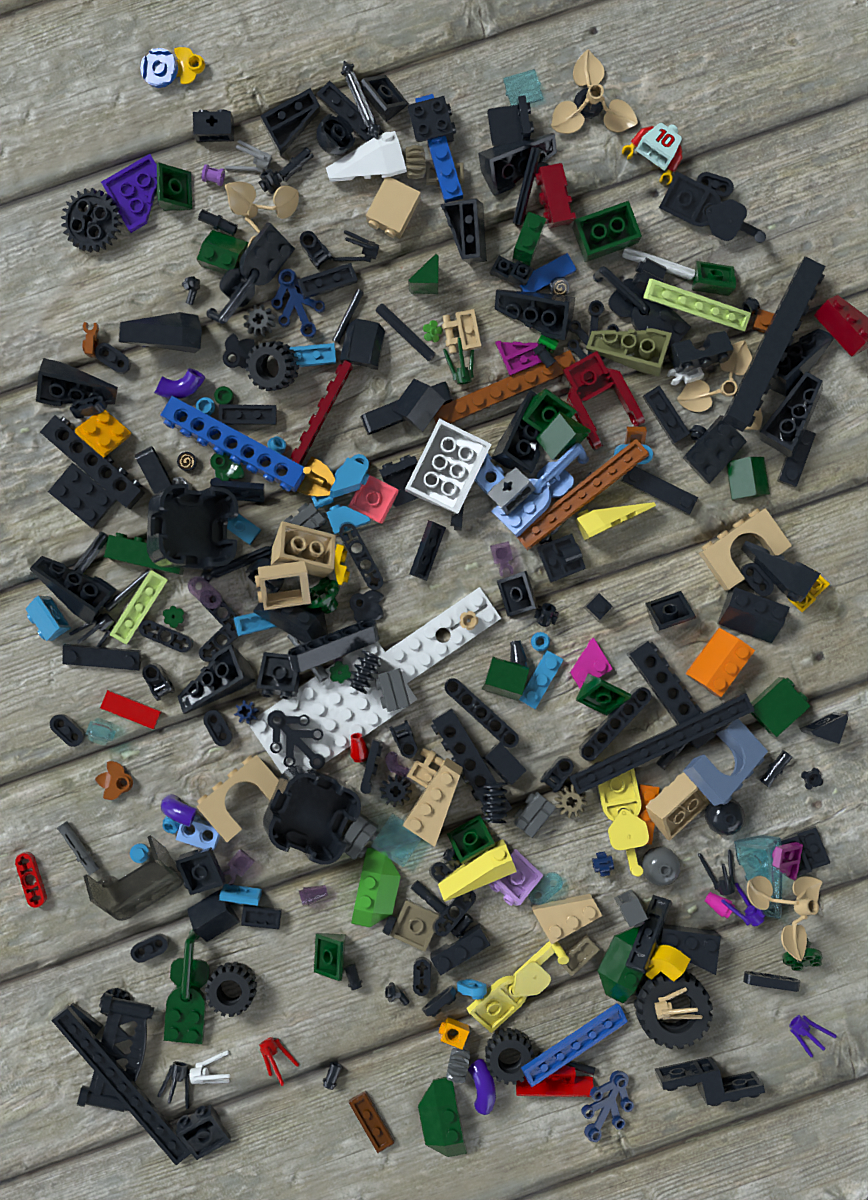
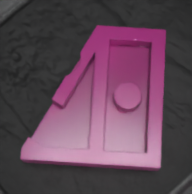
M591 638L569 673L579 689H581L588 674L599 678L613 668L595 639Z

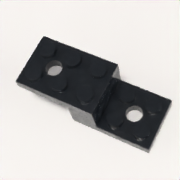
M711 1056L655 1068L656 1077L663 1090L674 1091L681 1086L693 1087L697 1085L707 1106H718L726 1101L737 1102L745 1097L756 1098L760 1094L765 1093L764 1085L754 1071L721 1078L720 1070Z

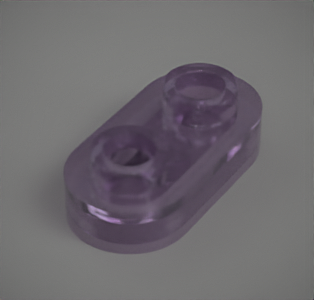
M196 576L190 579L188 590L205 607L216 609L222 604L221 593L205 578ZM197 583L202 584V588L200 590L196 589ZM211 596L216 597V601L214 603L210 602Z

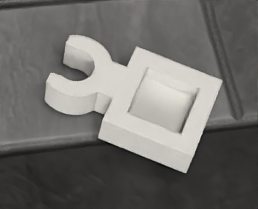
M701 367L686 373H676L675 369H671L668 371L667 376H675L676 378L672 380L671 384L677 385L680 380H684L685 384L703 379L704 373Z

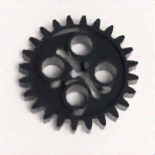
M85 188L84 194L77 191L78 197L76 198L71 195L72 203L66 201L69 207L68 209H62L66 212V215L61 216V218L66 220V222L61 224V226L67 228L63 233L69 236L67 240L73 242V246L79 247L82 251L86 250L92 253L93 250L99 252L100 248L106 250V244L113 245L111 242L112 238L118 239L115 233H121L117 226L123 225V223L118 221L122 215L116 213L120 210V207L115 205L116 201L109 194H104L101 190L97 191L91 188V191ZM88 205V210L85 212L84 209ZM105 211V216L101 218L102 212ZM82 223V228L78 230L79 225ZM99 229V234L95 237V232Z

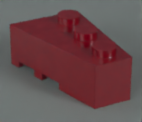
M557 163L539 167L537 174H535L537 186L540 185L541 188L539 200L540 204L544 205L545 212L543 217L547 218L545 224H548V229L571 224L576 219L575 212L571 213L570 203H572L571 196H568V184L563 164Z
M839 295L828 299L814 314L816 319L851 357L868 348V317Z

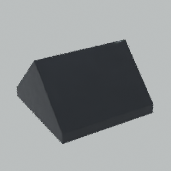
M386 75L362 79L361 85L365 97L385 122L389 121L409 104Z
M414 378L396 402L392 411L423 432L445 400L430 385Z
M527 571L497 580L508 617L538 608Z
M682 591L645 603L654 631H660L696 619V615Z
M833 712L800 728V730L808 735L840 744L848 716L847 714Z
M221 888L187 909L193 931L206 942H209L240 922L230 903L219 900Z

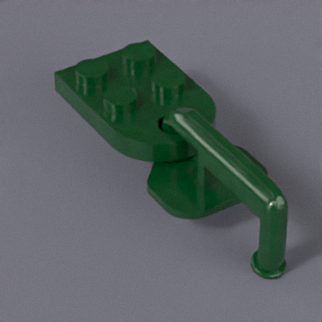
M193 929L189 932L185 941L184 958H177L171 964L170 979L177 987L171 991L166 1001L163 1041L202 1044L204 1041L206 998L200 989L209 980L210 967L204 960L193 959L194 943L200 938Z

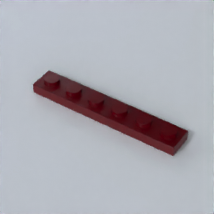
M345 360L343 364L338 365L335 372L337 375L335 380L329 382L326 389L328 391L326 397L320 399L317 406L319 408L317 414L311 416L308 423L310 425L308 431L302 433L299 440L301 441L299 448H295L291 454L292 461L302 465L353 369L352 363Z

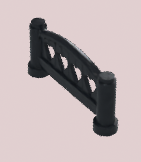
M105 993L100 1013L107 1014L108 1017L101 1043L115 1060L122 1058L128 1060V1063L125 1065V1072L136 1082L146 1052L147 1020L152 1019L155 1007H151L149 1004L115 998L113 994ZM135 1021L137 1023V1027L134 1028L135 1034L133 1036L128 1035L120 1025ZM125 1040H131L133 1043L129 1047L131 1050L129 1054H124L115 1044ZM95 1071L93 1072L90 1087L82 1085L77 1106L85 1107V1105L120 1112L128 1111Z

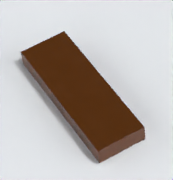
M366 1090L350 1099L349 1104L376 1152L379 1153L393 1145L395 1141Z

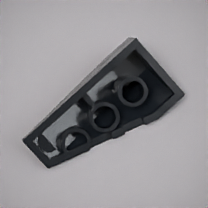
M497 289L494 309L512 319L519 320L530 329L533 328L541 332L545 337L566 340L573 318L576 297Z
M176 312L120 322L119 342L190 353H196L201 349L202 328L199 316L195 314Z
M817 329L800 337L799 341L790 345V347H786L785 352H787V355L782 363H778L777 368H779V371L774 379L771 378L769 382L772 384L770 389L787 397L805 372L811 370L835 338L830 333Z
M745 541L741 548L749 559L764 571L777 588L787 595L789 600L794 602H801L807 596L821 574L796 561L795 564L787 562L786 557L780 554L779 556L770 555L769 550Z

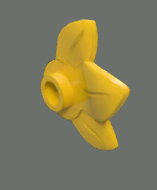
M187 47L174 48L178 59L177 77H180L181 84H190L195 80L196 75L202 73L205 69V61L201 56L193 54L191 49ZM195 63L199 64L197 67H193Z

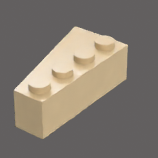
M446 758L402 825L434 847L439 838L463 767L449 758Z

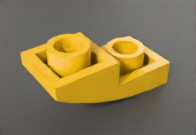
M337 544L334 559L335 574L338 584L343 586L344 582L348 583L350 572L347 571L348 567L341 565L342 562L346 561L348 551H345V546Z
M820 574L807 596L801 602L789 601L803 612L830 583Z

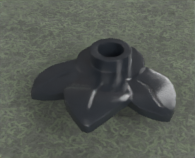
M234 333L231 334L225 341L224 364L229 368L240 366L246 369L249 365L246 363V359L250 358L248 354L250 351H253L254 339L245 338L239 341ZM230 355H234L236 357L235 362L229 361L228 358Z
M368 590L364 594L356 593L352 595L349 605L354 611L355 621L358 623L366 619H382L384 613L378 603L383 599L384 595L375 590ZM359 599L362 600L361 606L356 605V601Z

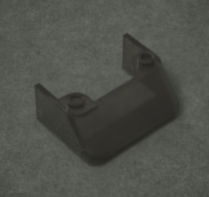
M151 835L147 837L151 847L147 853L150 861L119 880L114 876H105L98 882L87 874L83 876L90 901L118 921H124L133 917L184 884V880L166 847Z

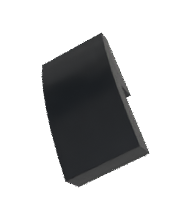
M499 255L490 274L505 281L526 286L534 269L518 260L515 264Z

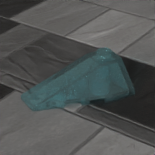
M760 835L736 840L734 842L736 857L739 865H742L744 868L746 881L748 882L749 879L756 876H764L771 882L773 887L771 898L782 899V873L772 866V854L775 847L781 845V838ZM770 901L768 909L762 911L766 916L780 919L782 917V903Z

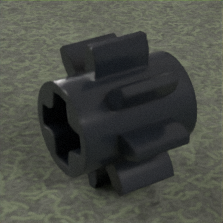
M268 169L260 175L262 180L258 183L264 192L268 191L269 194H273L281 187L280 183L283 182V179L278 171L273 172L272 169Z
M544 603L542 606L538 605L534 618H537L539 625L548 627L550 624L555 625L559 612L556 611L554 605Z

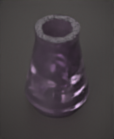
M325 885L303 887L302 890H299L303 906H309L328 896Z

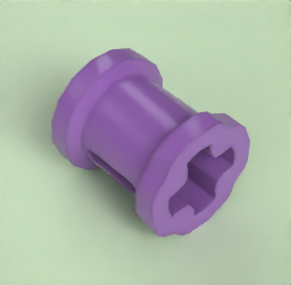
M205 164L202 170V181H211L222 186L225 170L222 168L220 170Z

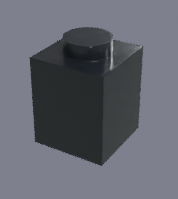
M597 593L583 608L596 620H601L613 606L600 593Z

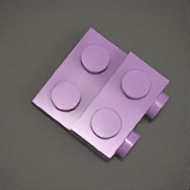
M514 849L510 856L517 872L489 884L492 890L495 892L500 891L504 895L503 900L510 906L513 904L515 906L521 905L544 876L523 855Z

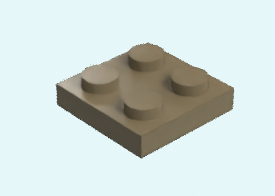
M406 899L390 936L426 952L434 934L432 925L440 914Z

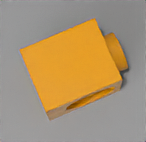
M447 1017L446 1022L441 1023L438 1031L440 1041L462 1050L469 1034V1025ZM455 1029L458 1033L455 1036H451L448 1034V1031Z

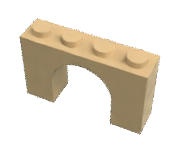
M766 508L753 510L748 514L749 518L747 520H739L732 525L734 529L729 532L727 530L723 531L717 536L718 540L714 543L709 541L701 547L703 550L699 552V555L724 590H730L745 579L732 561L730 554L731 545L738 536L747 534L755 537L773 556L783 553L792 546Z
M258 755L247 757L242 762L244 765L239 770L235 768L227 775L229 777L224 783L222 781L218 782L212 788L214 790L213 793L209 796L204 794L196 801L199 804L196 806L198 811L226 843L242 830L226 810L225 796L227 791L235 784L250 783L256 786L270 802L279 782Z

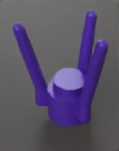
M735 883V887L748 906L745 909V916L726 900L722 899L721 902L739 916L747 926L750 924L754 927L760 925L765 919V913L751 905L739 884Z
M797 1015L790 1022V1031L796 1036L810 1057H813V1054L800 1035L809 1037L823 1051L826 1048L810 1033L811 1028L809 1025L833 1038L837 1037L836 1034L809 1020L805 1015L802 1017Z

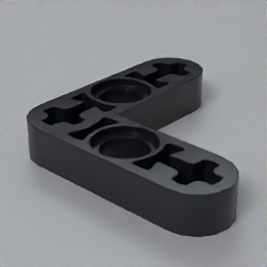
M207 590L201 594L200 602L223 626L199 650V657L203 661L209 662L213 660L212 657L218 652L217 649H214L211 652L212 657L204 656V650H209L213 647L210 644L212 641L217 648L222 650L238 638L237 630L232 631L233 625L230 622L224 623L232 615L234 617H238V615L217 593ZM213 595L214 597L212 598V600L216 604H218V602L220 601L221 604L217 605L214 608V610H212L211 608H213L214 605L210 602L206 603L205 601L207 600V598L205 596ZM221 607H225L228 611V615L225 618L218 616L217 612ZM220 634H224L227 637L225 645H219L217 642V637Z
M442 862L433 863L429 868L430 876L438 884L444 877L440 874H434L436 872L435 867L441 866V872L444 875L453 872ZM473 890L465 893H470V902H464L463 895L453 898L432 925L433 932L437 936L448 935L476 901V894ZM453 906L459 909V915L456 918H452L449 914V910ZM447 919L452 921V924L450 922L445 924V932L438 931V923L443 924Z

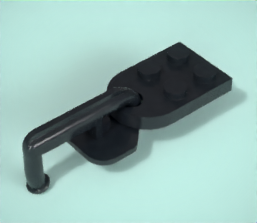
M678 171L676 172L659 206L660 209L694 226L703 227L709 225L712 235L723 241L734 239L739 230L755 237L757 243L765 241L766 234L764 231L744 222L747 216V209L743 204L733 199L721 202L719 194L714 189Z
M267 222L243 253L240 260V268L229 269L220 280V290L230 300L220 314L214 308L208 309L206 312L208 318L220 324H225L238 307H244L255 295V285L262 286L269 283L295 250L271 223Z
M605 266L600 267L594 273V281L601 282L605 279L616 289L608 300V306L620 318L631 317L632 325L636 331L654 328L672 333L666 356H668L672 344L680 342L690 330L691 326L670 307L643 298L644 295L634 291L632 278L625 279L622 282Z

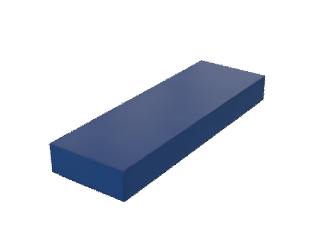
M566 253L534 270L526 286H519L525 292H538L549 286L552 279L556 277L564 278L576 272L577 269L569 254Z

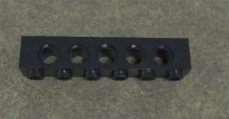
M54 415L40 433L125 508L131 510L145 494L141 489L143 485L136 479H133V481L127 477L129 473L121 466L117 468L113 465L114 460L107 455L103 458L75 433V430L70 427L72 423L64 416L59 418ZM69 432L68 439L63 441V434ZM83 444V451L77 453L78 445ZM97 457V464L92 466L91 459ZM108 469H111V470H112V475H111V477L106 478V477H105V472H106ZM125 481L127 486L125 490L120 491L119 485Z
M644 641L627 653L629 659L676 724H680L703 713L697 704L694 706L690 700L692 696L687 689L683 690L679 685L681 681L678 676L669 671L670 665L665 658L659 657L657 654L659 650L653 642ZM651 656L654 659V665L647 667L645 661ZM660 672L665 674V680L662 683L657 681V675ZM674 688L676 696L671 699L668 696V691ZM682 704H686L688 708L685 714H681L679 711ZM711 731L689 743L693 748L698 749L716 735Z
M450 708L433 718L432 722L434 724L431 727L436 735L440 734L443 738L441 744L446 752L451 751L454 756L451 760L463 767L461 777L466 785L471 784L474 789L471 793L475 800L484 802L486 800L482 794L487 793L488 790L476 785L475 779L478 776H483L486 779L484 785H487L489 782H496L453 709ZM449 726L454 727L456 730L455 735L452 737H448L444 732ZM463 743L466 749L462 753H457L455 745ZM467 760L475 761L476 765L473 769L465 767ZM508 800L502 803L507 806V809L502 812L506 813L512 809ZM484 804L483 807H481L482 810L488 808V806Z

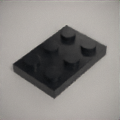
M720 415L683 457L688 465L707 484H710L747 442L734 427L722 422L723 415Z
M74 463L70 464L48 491V493L92 529L95 528L117 501Z

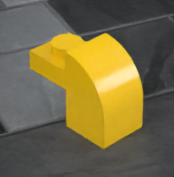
M657 946L654 949L645 975L652 980L657 974L662 972L672 981H675L685 972L691 959L672 946Z

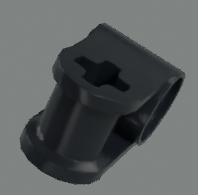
M304 231L300 235L301 247L317 270L328 259H333L329 250L312 231ZM308 238L314 240L311 245H305L304 241Z
M152 663L143 668V678L157 701L161 700V697L175 692L172 682L161 665ZM151 667L156 669V677H151L149 675V669Z
M405 720L404 723L398 726L389 727L402 756L405 758L414 757L418 751V746L408 721ZM406 744H412L414 746V752L412 754H406L404 752V746Z
M559 756L542 775L540 782L546 783L556 793L574 769L572 760L568 756ZM568 761L570 763L569 768L566 770L560 769V763Z

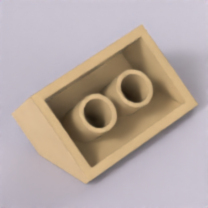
M282 521L272 547L271 565L305 561L307 574L325 578L334 570L336 535Z
M683 772L669 786L665 787L656 798L650 800L646 809L649 818L665 838L670 841L705 809L710 802Z

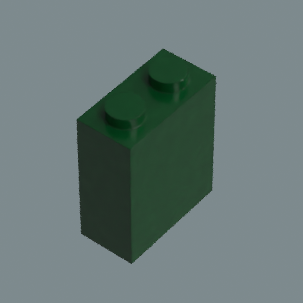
M528 212L514 247L513 263L516 264L518 260L528 266L531 265L547 218Z
M778 677L751 702L755 710L751 712L752 716L771 736L776 738L810 707L807 703L808 698L802 692L798 693L794 689L795 684L789 678Z

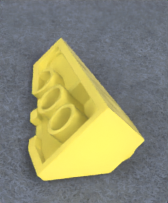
M652 502L597 509L591 512L587 509L578 513V518L575 519V522L585 541L655 507L656 504Z
M503 839L495 842L496 845L465 862L438 884L444 902L517 872Z

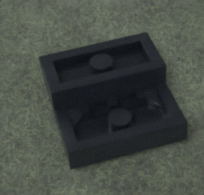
M816 826L779 840L780 845L794 842L803 844L797 876L812 872V869L831 864Z

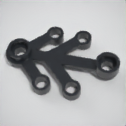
M599 300L592 301L588 307V313L591 315L589 336L581 328V324L577 320L572 321L569 327L570 332L576 333L586 347L591 332L598 331L599 316L604 311V305ZM597 307L599 312L594 313L592 308ZM576 324L578 329H572L571 325ZM611 324L607 328V330L615 328L616 332L619 331L618 326L615 324ZM571 339L567 344V349L574 352L580 360L593 353L588 351L586 355L579 347V342L576 339ZM570 343H575L576 348H571Z
M274 710L268 715V725L273 728V743L270 745L272 753H279L282 750V744L280 743L281 730L286 734V757L283 761L286 767L290 768L296 763L294 744L309 758L310 766L313 769L318 770L325 765V757L320 753L315 754L301 739L313 738L314 740H320L324 736L323 730L320 728L314 730H292L287 725L299 723L301 726H307L310 723L308 715L286 716L280 710ZM275 716L280 718L279 723L273 721ZM302 717H306L308 719V722L306 724H303L301 722ZM315 731L321 732L320 738L314 736ZM274 744L279 745L280 749L278 751L273 749ZM287 758H291L293 760L292 765H288L286 763ZM315 758L320 759V765L314 764Z

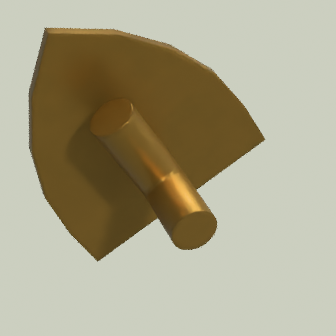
M312 456L303 469L306 476L297 491L307 496H329L335 482L334 475L324 463Z

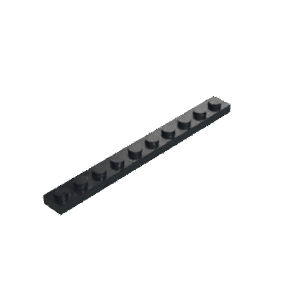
M743 693L570 775L569 778L579 795L755 710L747 693Z
M68 1005L56 1014L51 1020L171 1161L178 1165L187 1158L191 1152L177 1136L173 1126Z

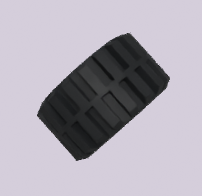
M281 341L264 342L252 348L254 351L249 352L250 358L246 359V363L249 365L246 367V371L250 372V375H248L249 379H253L252 383L255 386L259 385V389L276 391L287 388L289 384L294 383L295 380L293 378L298 376L296 370L299 369L296 361L299 360L298 357H294L295 351L293 349L289 350L290 346L288 344L283 345ZM270 355L277 360L279 370L275 377L267 369V360Z
M227 962L224 966L220 965L209 978L205 988V992H207L205 997L206 1000H210L208 1005L210 1008L212 1006L215 1008V1013L220 1011L222 1012L221 1016L224 1017L226 1014H229V1017H233L235 1013L238 1016L251 1005L257 992V982H255V974L251 975L252 970L244 968L245 964L242 963L239 966L238 962H233V964ZM226 980L237 982L241 987L242 995L236 998L228 997L222 991L221 983Z
M507 1028L505 1032H503V1029H500L498 1035L496 1033L492 1034V1039H488V1046L485 1047L488 1071L490 1070L492 1077L496 1076L498 1082L504 1080L506 1085L509 1082L515 1085L517 1080H520V1082L524 1081L525 1075L521 1067L535 1059L533 1047L526 1034L523 1032L520 1034L518 1029H515L514 1032L511 1028ZM504 1049H517L521 1053L519 1060L513 1064L501 1062L498 1057Z

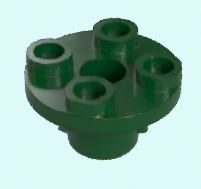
M328 577L322 578L317 585L309 588L311 603L306 604L308 608L320 607L325 614L335 611L338 607V601L335 597L340 590L338 582L330 580Z
M807 938L806 950L802 961L796 960L788 952L782 955V960L785 965L791 966L793 971L803 970V967L821 966L823 956L820 950L810 948L812 943Z

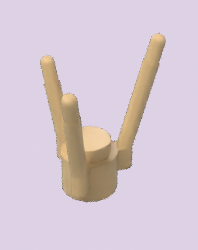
M686 987L665 997L658 998L659 1002L654 1003L658 1019H702L703 1016L681 1014L698 1012V1008L672 1009L671 1002H666L686 992Z

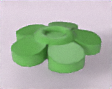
M431 320L429 324L423 326V331L427 332L424 335V339L426 341L432 340L434 343L439 341L438 335L442 333V328L437 326L438 324L435 320Z

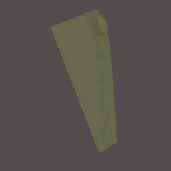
M654 328L635 331V329L618 332L615 330L592 331L586 350L593 353L597 351L600 356L639 372L659 377L672 333Z

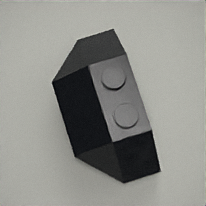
M258 603L253 610L260 617L303 643L328 634L325 615L320 607L308 608L306 604L264 610L263 603Z

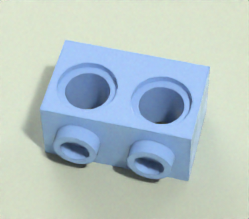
M488 453L483 461V467L480 468L474 480L486 495L494 485L505 478L503 476L504 471L500 466L492 464L490 461L492 458ZM492 473L496 476V481L490 483L486 480L485 476Z
M195 815L192 823L195 827L194 833H190L187 830V826L180 824L175 840L202 849L212 847L213 851L216 849L220 835L208 821L201 820L199 815ZM205 830L213 832V839H208L205 836Z

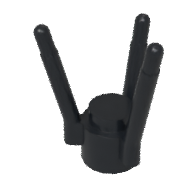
M345 230V234L354 238L346 237L345 241L363 247L362 254L365 257H333L332 259L333 261H366L371 263V259L376 260L379 245L375 244L376 242L369 241Z
M101 613L90 625L86 623L71 631L69 635L72 636L95 624L96 626L77 640V643L80 644L98 629L102 632L106 630L107 632L96 646L101 647L110 635L116 622L108 613Z
M728 850L729 876L725 864H722L723 876L719 877L718 881L715 879L702 854L698 853V857L712 880L715 890L719 889L720 895L734 893L735 881L732 851Z
M175 1061L173 1065H170L169 1072L157 1095L158 1098L161 1097L171 1077L173 1082L167 1101L170 1104L177 1082H182L183 1078H185V1108L189 1109L190 1069H188V1064Z

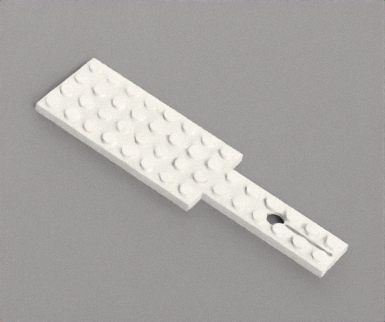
M479 587L386 652L379 642L349 653L339 661L349 666L348 671L357 672L358 670L354 664L361 665L358 657L364 658L365 656L361 651L365 650L384 659L378 660L382 664L381 667L375 666L378 674L400 668L409 702L412 704L417 700V697L408 686V682L493 625L501 617ZM468 611L475 612V616L478 617V624L475 625L474 629L467 630L461 627L459 622L461 621L460 616L462 613H467ZM440 628H447L451 633V637L446 643H441L436 639V632ZM329 667L326 669L329 677L325 681L319 683L317 677H314L299 687L297 697L292 696L290 700L282 699L257 716L258 720H251V725L249 726L283 774L288 769L283 763L286 757V734L281 730L280 743L282 744V750L279 753H272L270 745L273 743V728L267 722V717L272 711L280 710L286 716L308 715L310 723L307 726H301L299 723L287 725L292 730L322 729L324 736L320 740H314L313 738L301 739L315 754H322L325 757L326 763L351 746L352 734L361 733L362 737H364L404 708L387 712V708H382L380 700L383 697L382 690L377 689L375 679L378 678L377 674L371 673L375 679L374 681L368 680L371 687H364L368 692L364 694L350 687L348 680H345L342 684L338 681H331ZM275 716L273 721L279 723L280 718ZM302 717L301 722L303 724H306L308 722V719L306 717ZM315 731L314 736L320 738L321 732ZM278 744L273 745L275 751L280 749ZM294 744V757L296 759L294 766L302 765L313 769L310 766L309 758ZM287 758L286 763L288 765H292L293 760L291 758ZM315 758L313 761L315 765H320L321 763L318 758Z

